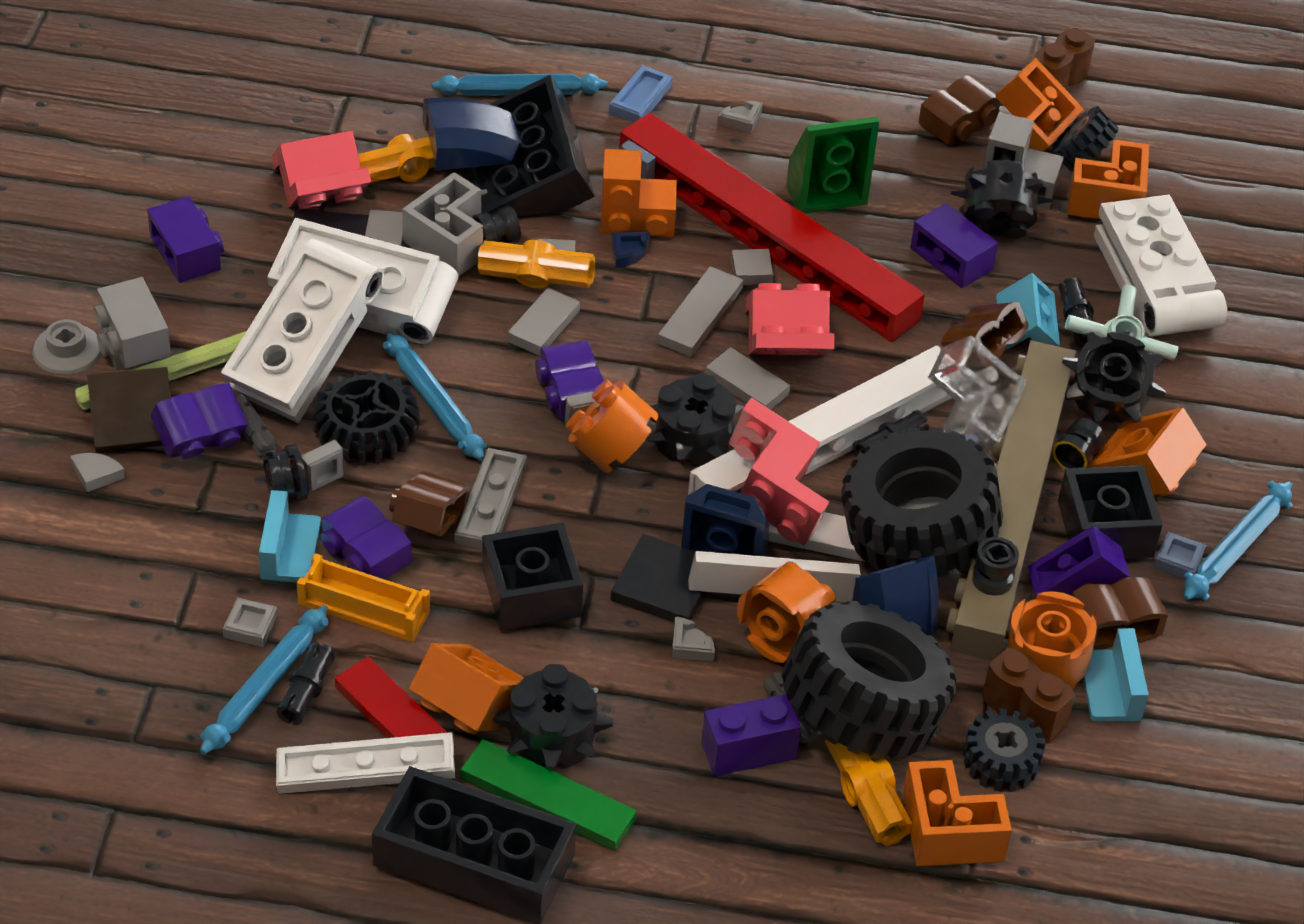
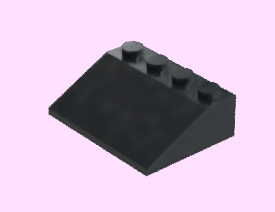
M551 75L490 104L511 112L520 143L512 161L508 164L467 168L470 183L481 190L487 189L488 192L483 196L481 194V213L487 212L491 215L496 213L497 209L511 206L514 209L517 217L560 213L595 197L569 103Z

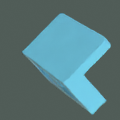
M1033 273L996 295L997 304L1019 302L1029 324L1024 336L1013 344H1007L1006 350L1028 337L1036 342L1060 346L1055 293Z
M271 490L259 549L261 580L297 582L300 577L304 578L312 566L311 559L317 551L321 517L289 514L287 491Z
M1134 628L1118 629L1112 650H1093L1090 668L1083 677L1090 719L1092 721L1142 720L1148 699V690Z

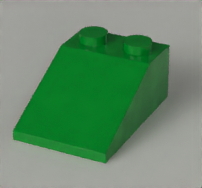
M878 117L806 126L789 158L786 187L797 210L805 214L868 204L880 123Z

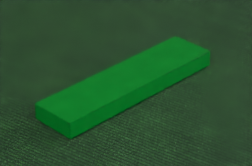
M482 739L461 768L462 780L501 798L576 823V833L616 851L636 821L637 810L517 754H509L506 749Z

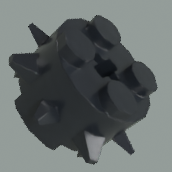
M1009 160L988 161L987 168L978 171L974 167L970 168L965 175V189L951 191V195L964 198V204L959 208V212L964 214L970 222L986 234L1003 233L1013 239L1026 236L1027 229L1035 224L1038 218V204L1052 202V199L1038 195V191L1044 185V181L1038 179L1036 172L1030 174L1025 171V164Z
M1093 331L1087 333L1088 342L1078 354V358H1063L1062 360L1064 365L1075 372L1074 384L1065 393L1066 400H1075L1079 409L1093 416L1096 423L1101 421L1123 423L1127 420H1132L1135 423L1141 421L1140 412L1148 402L1149 396H1165L1166 393L1163 388L1153 382L1155 368L1163 361L1162 355L1147 353L1144 349V343L1133 337V332L1127 331L1126 334L1110 332L1107 333V337L1102 338Z
M699 373L694 377L676 380L669 385L661 387L658 394V404L650 405L658 413V419L655 421L650 417L656 423L655 431L646 440L648 442L655 441L659 451L669 460L674 462V457H676L679 462H684L685 460L693 461L692 467H700L727 453L730 446L728 443L737 424L734 422L735 414L744 407L742 404H736L732 394L723 385L717 383L716 378L711 374Z
M549 664L543 670L524 677L511 691L510 707L498 711L493 717V722L510 729L511 744L507 749L509 754L517 753V755L538 765L545 763L547 769L554 770L557 764H562L561 769L583 761L586 756L595 757L596 752L593 748L595 733L613 727V718L597 711V692L599 691L597 687H591L585 679L573 672H569L561 664Z

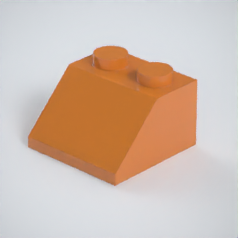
M1183 407L1141 417V421L1136 423L1132 420L1124 421L1102 450L1095 456L1088 468L1144 465L1153 495L1158 494V496L1162 497L1178 488V481L1186 471L1197 463L1196 458L1207 444Z
M431 643L409 689L422 697L420 703L426 708L438 713L447 712L456 718L454 724L468 733L477 734L478 731H496L501 726L493 722V717L498 711L510 707L511 691L524 677L470 644Z

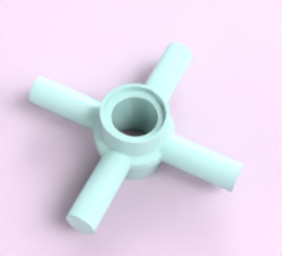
M1124 285L1122 287L1118 315L1105 325L1073 315H1068L1066 319V330L1083 335L1093 331L1101 338L1107 337V333L1110 332L1126 334L1127 331L1133 332V337L1144 343V349L1147 353H1158L1163 358L1173 361L1178 353V346L1144 336V327L1141 321L1133 316L1137 288L1132 285Z

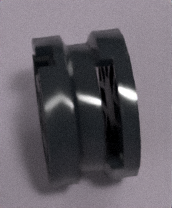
M296 444L287 445L283 451L278 452L274 448L263 450V455L266 456L263 457V466L269 494H271V490L287 491L288 499L294 498L296 502L306 500L308 498L307 481L298 446Z

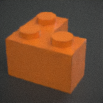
M1036 57L995 95L1013 116L1034 120L1029 148L1042 152L1084 110Z
M1113 140L1109 162L1075 158L1068 193L1067 214L1101 219L1098 215L1101 203L1146 198L1149 144Z
M605 149L600 234L649 232V236L674 237L677 180L641 179L642 151Z
M953 760L909 762L903 789V799L906 812L913 824L910 835L916 866L1004 862L1012 832L1004 794L960 796Z

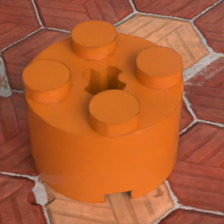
M607 379L593 392L591 397L595 401L584 412L580 409L574 413L565 426L570 431L569 442L605 473L613 471L609 464L615 459L622 464L641 446L652 430L646 425L650 417L655 421L658 419V413L623 381H617L612 384Z
M787 562L773 570L740 596L737 603V617L740 625L746 622L751 632L747 636L751 645L771 661L783 663L787 660L810 614L823 606L836 602V596L828 585L820 584L811 574L801 569L796 563Z
M1060 592L1038 593L1036 599L1026 603L1024 599L1015 607L1011 617L1007 647L1025 653L1037 663L1041 671L1059 677L1073 690L1077 686V682L1087 674L1090 668L1097 629L1096 620L1093 614L1090 617L1084 610V604L1071 595Z

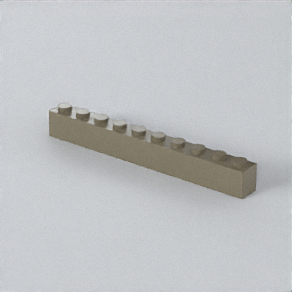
M1030 340L1027 355L1019 354L1014 376L1019 377L1020 382L1012 380L1007 403L1013 404V408L1005 407L1000 430L1006 431V434L997 435L992 456L999 458L998 463L994 462L998 474L1003 522L999 528L998 537L1012 541L1019 551L1017 567L1014 570L1013 586L1008 592L996 596L979 591L972 581L976 559L973 558L970 561V566L962 570L969 573L967 579L959 577L954 601L961 603L959 609L951 607L945 632L953 633L951 651L992 661L1002 652L1072 371L1062 363L1063 358H1074L1076 350Z

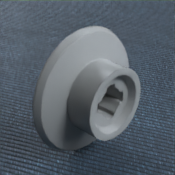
M69 319L52 323L47 330L39 335L32 348L33 359L40 368L62 375L82 372L92 367L102 355L98 345L97 334L79 322Z

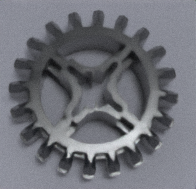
M369 370L367 375L359 376L354 371L351 378L347 379L339 375L336 384L326 383L324 392L318 393L314 409L312 410L313 431L316 433V438L319 439L321 446L336 440L342 447L343 458L346 464L353 459H358L362 466L366 460H374L379 465L382 457L394 460L397 451L406 452L409 443L415 442L418 426H420L419 404L417 398L413 396L410 386H403L400 378L389 380L386 372L379 377L373 376L371 370Z

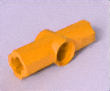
M400 134L390 140L387 147L358 154L361 169H369L371 183L398 176L403 181L414 182L425 176L430 168L435 167L429 137L416 140L412 135Z
M484 240L483 244L480 245L478 253V271L480 275L516 279L519 283L531 288H547L549 283L589 288L593 283L595 274L594 254L558 250L550 243L540 240H528L524 242V245Z
M825 739V743L840 770L841 787L848 804L852 807L858 806L876 843H883L885 846L899 843L902 838L911 833L913 824L896 793V780L888 760L885 758L869 757L868 753L864 752L856 754L848 751V747L840 743L835 745Z

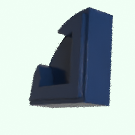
M649 232L612 233L615 268L632 265L646 254L649 244Z

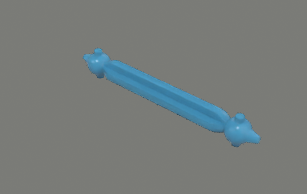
M591 73L585 74L582 78L574 74L465 75L460 79L453 75H445L440 80L431 83V87L441 91L446 96H453L458 91L467 96L509 95L551 75L563 95H573L580 90L585 94L592 95L599 89L608 87V81L599 79L595 74Z
M388 332L386 334L387 341L383 343V348L386 349L390 356L396 358L401 371L453 440L458 442V447L462 450L463 454L467 457H475L480 461L484 460L483 451L487 449V444L484 443L479 435L473 434L469 421L418 354L411 349V344L408 343L407 339L401 335H394Z
M1273 480L1267 484L1269 487L1268 496L1261 497L1198 566L1197 574H1192L1188 571L1183 575L1186 579L1183 596L1185 600L1202 598L1203 601H1206L1210 597L1207 593L1209 585L1215 584L1279 514L1280 507L1284 506L1287 510L1293 505L1290 502L1292 498L1291 482L1275 483Z
M323 605L318 609L306 611L299 619L300 625L292 627L220 711L217 723L211 724L204 729L200 735L201 740H203L200 748L202 754H206L211 750H219L230 741V733L237 731L309 647L313 634H318L324 630L325 626L329 623V620L326 618L327 606Z

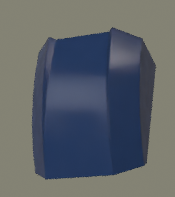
M423 99V125L428 133L435 170L501 165L512 161L520 140L511 112L494 105L468 99Z
M706 484L686 497L681 547L692 551L767 557L769 523L755 497Z
M934 555L856 577L852 601H858L860 605L864 606L868 603L880 606V609L886 612L892 610L900 614V618L909 623L913 621L922 627L921 631L927 636L931 635L934 638L937 631L939 611L938 580Z

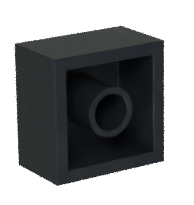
M1144 465L1065 469L1058 504L1068 540L1094 525L1122 547L1125 559L1154 558L1163 525Z
M564 522L482 535V570L500 631L582 617L584 584Z

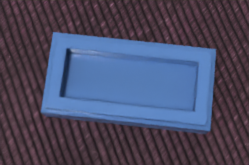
M642 65L609 103V114L632 123L636 122L650 113L670 90L673 84V76Z

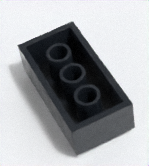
M409 766L372 833L373 866L527 921L541 924L575 856L576 823Z

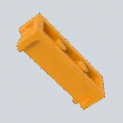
M316 553L313 555L311 568L304 578L300 577L297 581L299 605L311 609H318L325 605L328 607L327 614L414 642L430 614L429 590L422 588L421 591L324 560L322 555Z

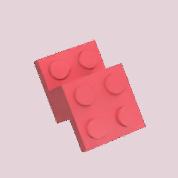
M353 130L282 143L271 156L274 171L280 170L289 208L299 206V209L313 210L320 208L322 202L335 199V204L353 202L357 200V196L363 194V190L371 183L369 169H361Z
M762 283L758 284V288L752 290L745 298V313H749V355L825 356L834 349V333H829L830 291H820L819 284H797V288L792 290H781L782 284Z
M751 397L743 408L728 443L734 447L741 457L746 460L755 461L740 493L756 498L768 523L776 527L780 535L787 540L797 541L805 546L829 504L828 500L800 483L821 442Z

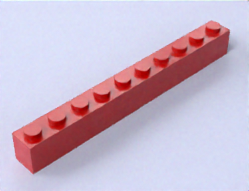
M648 113L620 131L619 149L622 144L630 140L655 156L654 179L677 180V199L751 249H769L772 263L803 284H819L820 291H830V302L892 343L921 321L925 293L861 252L858 248L853 247L829 229L805 215L802 211L797 210L776 194L756 183L720 157L709 152L652 113Z

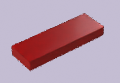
M369 656L334 678L335 688L387 738L448 733Z

